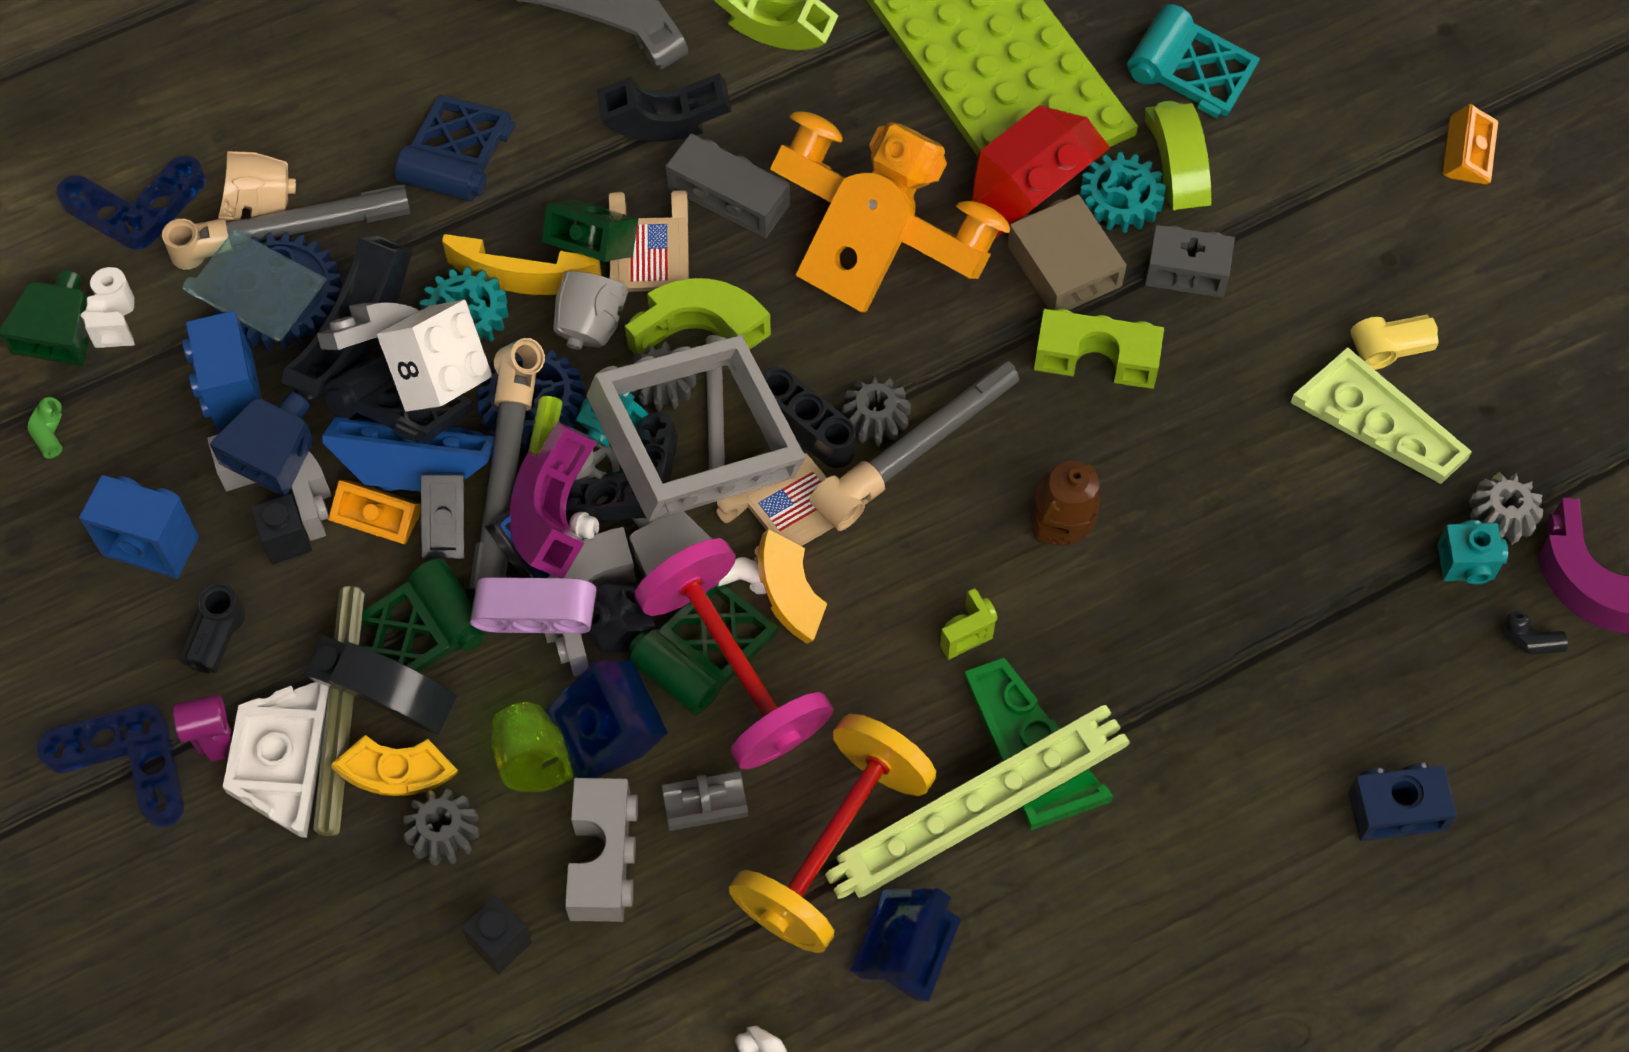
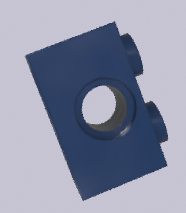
M1415 763L1404 767L1402 771L1386 772L1383 768L1368 769L1356 777L1348 791L1360 841L1447 831L1457 817L1444 765L1429 767L1427 763ZM1392 793L1404 795L1409 800L1410 805L1404 806L1397 803L1393 799Z

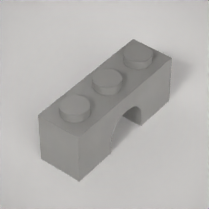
M574 778L571 821L575 835L595 836L606 845L602 854L592 862L568 863L565 907L570 921L624 922V907H632L633 879H626L627 864L635 863L636 839L635 837L628 836L629 821H637L638 795L630 793L628 779Z

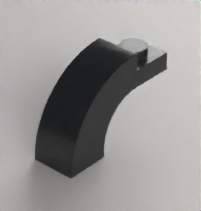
M720 73L686 87L670 91H656L644 88L636 83L632 77L597 90L601 121L613 131L638 140L670 141L688 138L690 134L696 136L704 133L702 123L731 112L726 80Z
M323 635L303 675L313 681L363 699L408 724L438 735L457 697L456 694L439 683L388 657L351 642L345 644Z

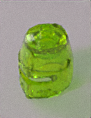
M530 702L516 703L494 715L492 719L493 754L500 778L508 788L520 792H540L555 788L573 778L562 733L540 705ZM556 756L559 758L552 765L542 769L544 762Z

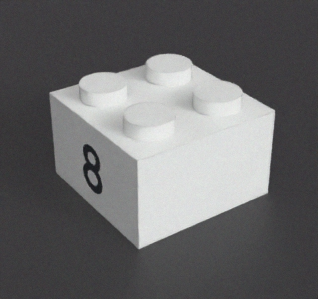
M465 299L429 306L377 333L405 412L442 406L492 377Z

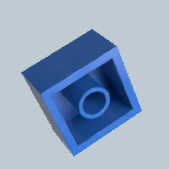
M235 310L186 322L189 338L182 340L187 361L193 365L194 373L189 374L195 398L199 397L204 417H212L218 431H222L253 400L262 399L253 353Z
M101 475L79 517L102 556L179 579L199 538L191 518L177 494L164 488H158L156 491L144 488L138 482L123 476L115 479Z

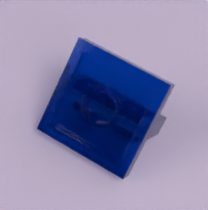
M939 888L883 890L850 971L863 980H885L917 1001H929L961 921V918L946 909L951 896Z

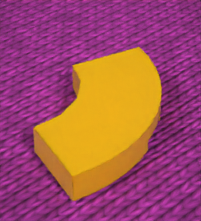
M768 529L762 535L758 551L760 583L764 584L766 593L773 605L770 608L778 620L793 635L808 644L815 638L827 603L814 594L806 581L803 569L805 548Z
M366 735L331 765V768L339 776L358 788L388 796H407L426 792L449 781L458 771L429 739L414 747L393 749L377 744Z

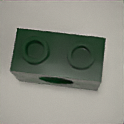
M576 199L547 203L542 242L604 262L633 257L638 218Z

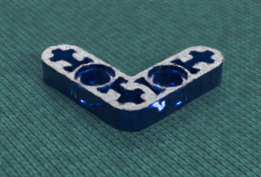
M180 156L173 159L132 204L82 176H70L62 180L57 187L56 194L63 209L70 215L128 248L134 250L143 249L155 241L162 233L165 225L173 221L205 184V175L196 158ZM82 192H83V194H84L86 200L88 201L87 205H86L84 199H82V198H80V197H78V196H76V195H80V194H82ZM167 196L171 198L170 203L166 207L153 208L151 206L152 202L158 197ZM112 206L116 208L115 213L109 218L101 219L96 217L98 211L103 207ZM127 221L128 225L135 229H140L141 227H143V230H141L140 232L138 230H133L130 233L127 225L124 222Z
M148 704L135 706L56 728L41 737L37 745L39 758L47 768L57 773L69 772L129 755L139 807L145 818L157 827H168L181 818L184 811V801L169 726L161 711L155 706ZM150 719L153 723L150 725V732L142 734L140 729L143 728V721ZM122 725H125V726L127 727V729L129 730V731H126V733H127V735H128V737H129V739L126 740V741H125V738H126V737H125V735H124L122 729L120 728ZM103 729L114 731V739L109 746L104 748L92 746V739L97 732ZM79 737H81V742L86 749L83 753L78 748V746H81L77 740ZM64 743L67 748L63 750V757L56 759L53 753L57 752L58 744ZM152 756H162L165 758V766L159 773L155 775L143 773V765L148 758ZM155 787H161L163 795L168 800V803L165 804V811L162 813H158L154 808L158 806Z

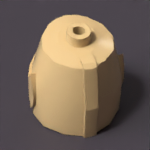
M227 151L225 184L218 219L225 218L226 221L240 220L243 209L251 210L250 218L285 211L288 203V194H295L296 179L288 178V164L286 161L255 152Z

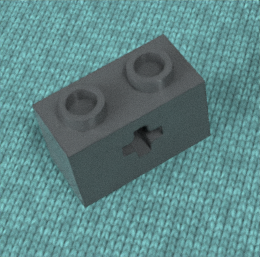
M1156 225L1145 286L1224 298L1230 277L1235 237L1225 236L1217 232L1186 230L1178 226Z

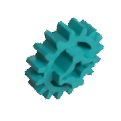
M1118 152L1117 160L1112 161L1108 155H1104L1101 165L1092 162L1089 173L1083 174L1080 197L1090 212H1094V218L1097 222L1107 221L1106 230L1110 231L1115 224L1120 225L1123 233H1127L1130 224L1141 230L1144 219L1153 223L1156 213L1161 212L1166 185L1160 183L1161 172L1151 173V161L1141 165L1138 163L1139 155L1134 154L1131 160H1125L1123 153ZM1103 182L1101 189L1097 190V187ZM1144 195H1148V198L1141 204L1140 202L1143 201Z
M466 267L463 275L460 276L457 275L454 269L449 270L450 278L447 280L440 276L435 277L437 288H425L427 299L420 300L421 310L432 305L465 299L479 339L484 337L492 342L494 340L492 330L503 331L504 324L502 318H507L509 313L505 291L500 290L499 282L496 278L488 281L486 271L484 270L480 271L477 276H472L470 267ZM484 296L489 300L490 308L486 307V303L483 300Z

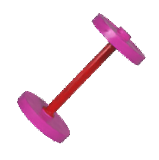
M721 538L708 539L676 553L652 570L637 587L635 600L643 613L650 616L665 614L681 608L690 602L692 603L763 717L739 736L731 747V755L739 768L747 770L775 760L807 740L829 720L833 713V707L826 696L820 692L806 694L779 708L776 706L706 595L707 591L718 584L729 573L736 559V555L727 541Z

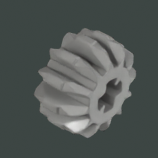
M1498 472L1491 480L1484 479L1481 481L1476 489L1477 492L1471 496L1469 507L1473 510L1470 514V520H1478L1483 524L1498 523L1500 538L1502 539L1505 536L1513 545L1520 540L1521 536L1525 538L1531 536L1536 529V524L1542 519L1543 509L1539 507L1542 503V495L1530 493L1533 488V481L1521 484L1518 482L1517 473L1511 475L1509 480H1507Z

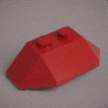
M1038 105L979 151L971 201L982 203L996 210L1006 219L1010 226V224L1020 220L1110 149V146L1087 117ZM999 230L995 239L1003 232Z

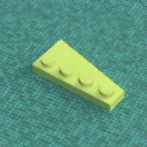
M1346 348L1293 394L1290 402L1440 484L1466 462L1472 452L1349 348Z

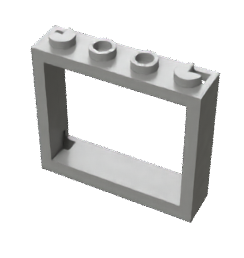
M742 335L728 339L718 337L706 345L695 348L681 347L669 355L657 358L647 356L639 359L634 364L620 368L616 366L606 367L595 374L587 393V398L648 522L792 479L806 458ZM728 365L772 452L662 483L619 395Z

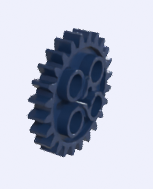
M288 232L283 234L280 241H275L272 233H268L266 243L263 244L254 237L252 238L253 248L249 250L242 245H238L240 256L237 258L226 255L225 258L229 268L217 267L216 270L220 280H214L211 283L215 291L211 295V299L215 306L216 315L235 310L249 345L253 349L260 341H263L267 351L272 349L274 342H280L283 350H287L289 340L294 339L302 346V335L308 333L310 336L315 337L317 335L315 327L317 325L323 326L327 320L326 314L329 315L341 293L340 288L343 287L337 263L332 261L329 251L327 249L321 251L316 240L307 246L304 235H300L294 242H291Z

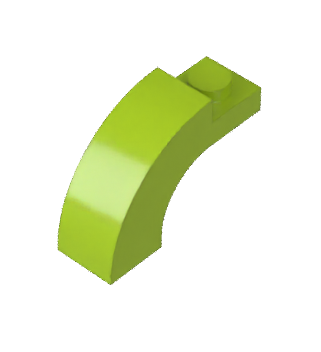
M714 0L731 14L728 24L758 42L787 50H808L826 44L838 18V15L820 0Z
M1164 101L1158 103L1155 107L1145 108V123L1154 135L1159 147L1163 169V183L1166 185L1164 196L1173 210L1210 206L1211 180L1208 154L1202 126L1195 107L1192 103L1179 104L1174 101Z

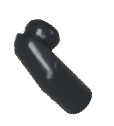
M1521 611L1512 612L1507 616V623L1503 626L1506 638L1527 654L1566 652L1568 642L1564 631L1539 633L1530 626L1531 620L1528 615Z

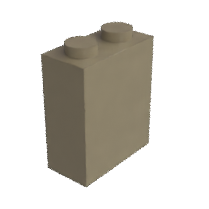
M1079 194L1067 200H1057L1048 208L1032 215L1026 214L1020 220L1010 224L1007 247L1049 310H1071L1122 287L1127 265Z

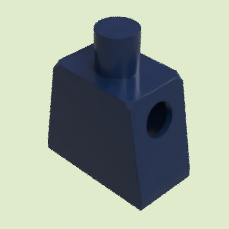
M289 392L279 407L262 399L253 400L210 443L218 463L281 496L287 495L313 443L308 425L302 419L310 408V404L302 396L294 392Z

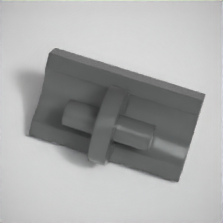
M741 771L710 777L701 774L696 775L697 779L662 785L669 831L749 817Z

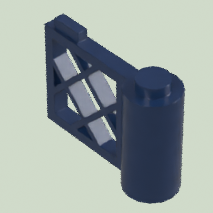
M439 94L411 146H404L398 156L395 169L396 181L401 184L472 202L476 196L483 194L487 181V176L483 172L500 140L508 141L515 127V121L511 120L510 112ZM444 109L460 113L461 115L460 118L445 123L440 118ZM485 120L496 123L495 127L481 132L475 126L476 123ZM469 128L472 135L454 141L450 135V132L458 129ZM443 135L447 142L437 147L425 145L427 140ZM477 144L482 150L478 158L463 155L460 151Z

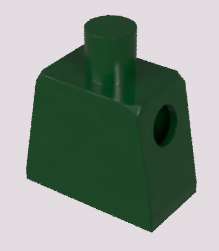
M60 270L54 285L32 282L27 285L0 328V337L10 354L77 366L84 365L89 335L80 314L86 310L87 296L85 292L79 289L82 278L78 274L69 270Z

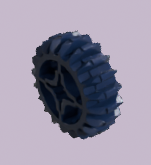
M553 350L545 355L543 367L536 373L533 393L535 408L525 412L521 448L526 454L529 451L537 407L542 396H552L562 400L560 423L573 428V425H581L576 419L580 413L582 403L586 399L585 384L582 383L580 372L577 368H571L567 357L558 360L557 354ZM518 354L515 360L523 368L522 357ZM491 362L490 370L492 377L482 382V387L477 388L478 405L476 408L478 415L481 417L483 428L487 432H491L492 436H495L499 407L494 404L498 374L494 368V363Z

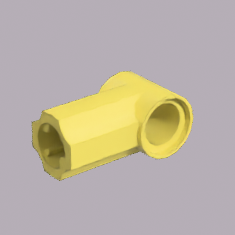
M1428 315L1385 322L1382 317H1371L1358 322L1350 330L1359 357L1374 370L1392 364L1398 357L1436 350L1439 343L1437 337L1438 328L1433 317L1430 318Z

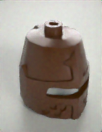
M1066 461L1057 465L1050 473L1046 471L1037 487L1031 511V522L1035 533L1034 537L1037 541L1055 545H1068L1078 542L1092 532L1101 509L1099 478L1093 466L1082 462Z

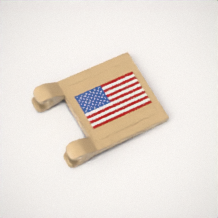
M680 190L671 193V218H638L633 257L610 261V279L626 285L628 292L652 291L674 281L689 279L688 201L686 191ZM623 192L610 193L609 210L627 215L625 194Z
M807 453L804 454L806 458L794 478L717 501L718 509L716 514L722 522H731L748 507L766 531L770 529L800 546L834 528L809 501L816 487L827 478ZM757 546L755 549L756 557L754 558V561L757 562L759 546Z

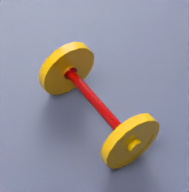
M848 714L842 717L833 731V740L839 750L863 772L788 886L786 887L772 878L749 870L738 872L729 886L731 897L752 919L786 942L814 953L826 950L834 937V929L829 921L802 896L876 783L880 782L904 794L920 796L927 793L936 778V770L930 759L914 743L882 722L864 715Z

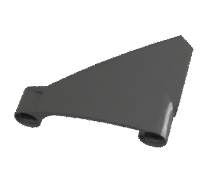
M516 0L518 2H529L573 13L634 34L639 49L644 50L648 61L657 71L668 67L689 54L683 35L658 0Z

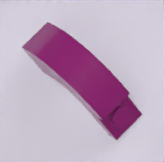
M557 421L539 454L537 455L529 451L521 465L511 497L510 531L515 548L530 566L564 579L584 545V542L568 525L566 518L567 499L573 482L597 442L590 436Z
M1562 498L1554 514H1549L1548 538L1538 553L1542 573L1557 598L1577 616L1607 630L1629 633V576L1613 573L1594 560L1584 542L1580 499Z

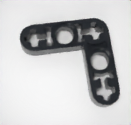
M655 412L645 416L639 422L636 431L650 459L661 460L655 469L662 483H667L671 479L678 433L668 414ZM657 435L656 440L658 444L654 443L652 437ZM626 477L575 480L572 484L566 504L568 523L577 512H586L589 516H594L598 521L646 518ZM615 494L614 499L610 503L605 505L596 504L601 496Z

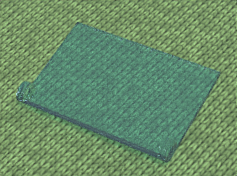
M233 230L196 279L189 277L185 280L183 290L224 313L235 310L239 321L276 341H280L327 279Z

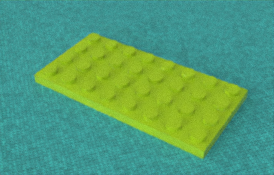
M867 0L977 156L980 150L1038 105L1087 117L1110 147L1137 134L1138 125L1043 0Z

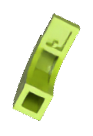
M703 278L674 281L647 293L649 310L637 313L625 325L627 345L634 354L635 352L643 354L646 352L648 344L654 347L671 334L690 328L709 330L726 339L742 335L749 350L771 335L770 313L753 296L729 283Z

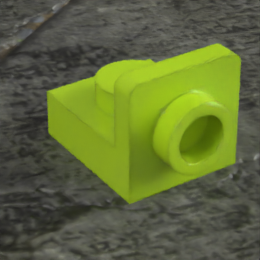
M976 588L967 591L965 609L969 616L966 614L958 615L948 621L944 628H942L940 647L948 660L993 639L997 614L991 601L988 598L982 599Z

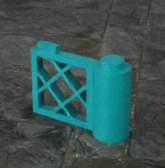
M1167 4L1162 6L1128 60L1127 67L1137 82L1141 84H1156L1159 82L1199 103L1197 109L1217 119L1219 115L1227 118L1261 58L1194 24L1192 16L1182 7L1175 4ZM1194 39L1208 45L1212 54L1196 56L1192 47ZM1234 59L1247 66L1244 72L1229 74L1225 61ZM1216 63L1221 76L1205 79L1200 65ZM1191 67L1196 80L1186 82L1173 74L1177 69ZM1224 85L1229 96L1227 102L1225 103L1212 96L1209 87Z

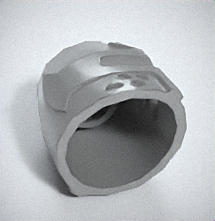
M565 271L556 295L554 332L567 340L566 346L574 350H581L582 346L592 348L605 346L618 326L620 319L618 311L623 309L628 288L620 282L599 275Z

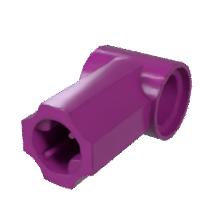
M214 695L175 703L173 707L174 721L180 741L182 743L190 741L197 753L208 757L210 762L226 759V755L230 751L233 731L227 722L225 706L221 696Z

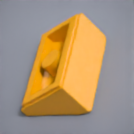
M1472 104L1465 106L1450 117L1443 176L1484 185L1491 183L1498 121Z
M339 480L328 520L406 544L421 514V502L352 480Z

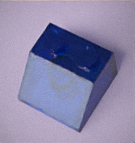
M595 661L545 710L577 778H598L643 757L668 734L632 661Z

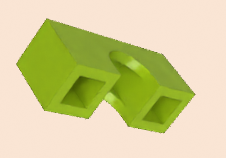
M1044 309L1034 370L1074 377L1078 359L1087 353L1097 352L1106 355L1114 363V383L1154 389L1159 369L1164 327L1153 326L1148 322L1142 321L1133 323L1114 320L1104 315L1088 316L1075 314L1065 309Z

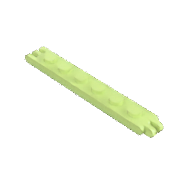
M1102 705L841 853L837 857L839 865L830 869L825 876L830 884L838 882L845 877L848 878V880L834 888L838 899L844 898L853 892L858 897H863L1124 749L1130 741L1125 734H1121L1110 741L1107 740L1108 737L1118 732L1121 727L1115 719L1101 726L1098 725V723L1111 715L1107 705Z

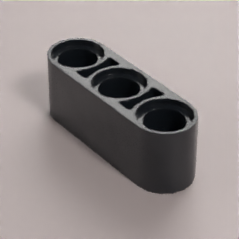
M779 367L770 368L762 375L771 392H784L783 395L773 396L797 442L829 467L840 468L851 463L855 455L856 437L855 427L852 422L790 371ZM804 415H810L815 418L811 420H803L800 417ZM835 439L844 441L843 444L839 445L831 444L829 442Z

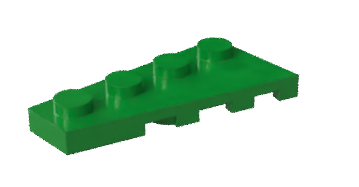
M1005 658L964 671L965 683L1000 763L1060 729L1053 718L1050 720L1037 704L1038 699ZM1090 768L1023 805L1020 809L1029 830L1032 831L1112 802L1113 794L1105 784H1100L1090 771Z

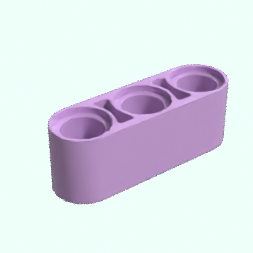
M482 578L476 584L470 624L477 629L487 632L586 633L591 629L597 589L592 583L580 579Z

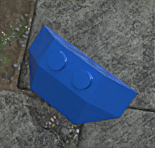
M335 417L322 437L323 444L364 485L378 486L386 491L403 489L419 491L421 493L422 473H465V480L488 462L493 451L495 436L484 435L482 432L468 428L450 426L424 444L418 440L412 442L393 433L392 428L370 418L349 420V418ZM415 422V423H417V424H419V425H421V426H424V427L429 424V423Z

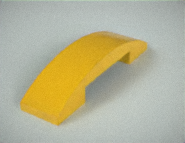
M444 234L442 239L447 262L461 273H464L466 267H470L472 276H477L480 271L484 270L486 271L488 281L496 278L500 289L504 291L530 295H557L565 271L584 272L602 276L600 261L582 254L560 251L557 264L486 254L483 240L447 234Z

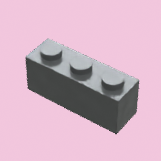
M690 134L666 165L668 189L672 191H686L687 199L764 238H767L790 207V183L782 176L774 172H767L753 165L743 156H735L721 149L711 140H703Z

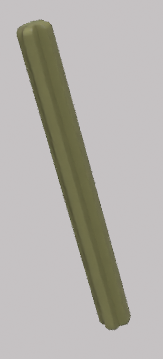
M344 586L339 590L334 640L345 644L351 642L359 645L364 593L359 587ZM332 687L328 688L313 827L314 831L322 836H335L340 832L345 779L339 776L331 768V765L349 748L354 699L353 695Z

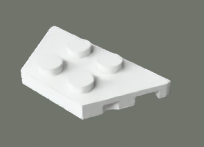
M318 682L295 690L292 686L274 692L268 698H257L238 705L223 782V788L227 794L299 837H307L322 753L329 686Z

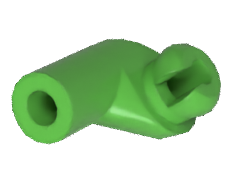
M45 397L39 402L27 426L29 434L47 459L58 456L63 450L62 445L54 434L61 420L62 405L53 397Z

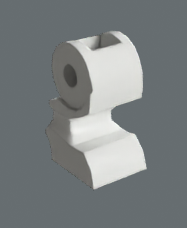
M114 267L102 268L91 278L90 286L94 295L87 297L86 310L80 314L85 328L95 348L134 346L133 336L123 317L134 309L135 298L121 270Z

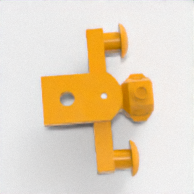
M804 111L790 114L789 117L799 123L800 127L790 146L781 145L770 170L831 202L796 273L797 277L858 311L867 312L901 242H904L970 279H979L991 255L988 251L998 231L1010 233V226L1000 213L979 202H959L956 207L966 213L967 216L957 235L945 232L915 216L913 196L916 190L930 183L938 182L947 165L944 157L945 150L941 144L904 125L894 122L887 123L885 126L877 128L869 144L872 151L873 172L855 174L845 178L832 171L828 165L822 163L832 140L842 143L840 131L831 122L819 115ZM847 247L854 249L857 254V262L850 270L844 269L840 263V254Z

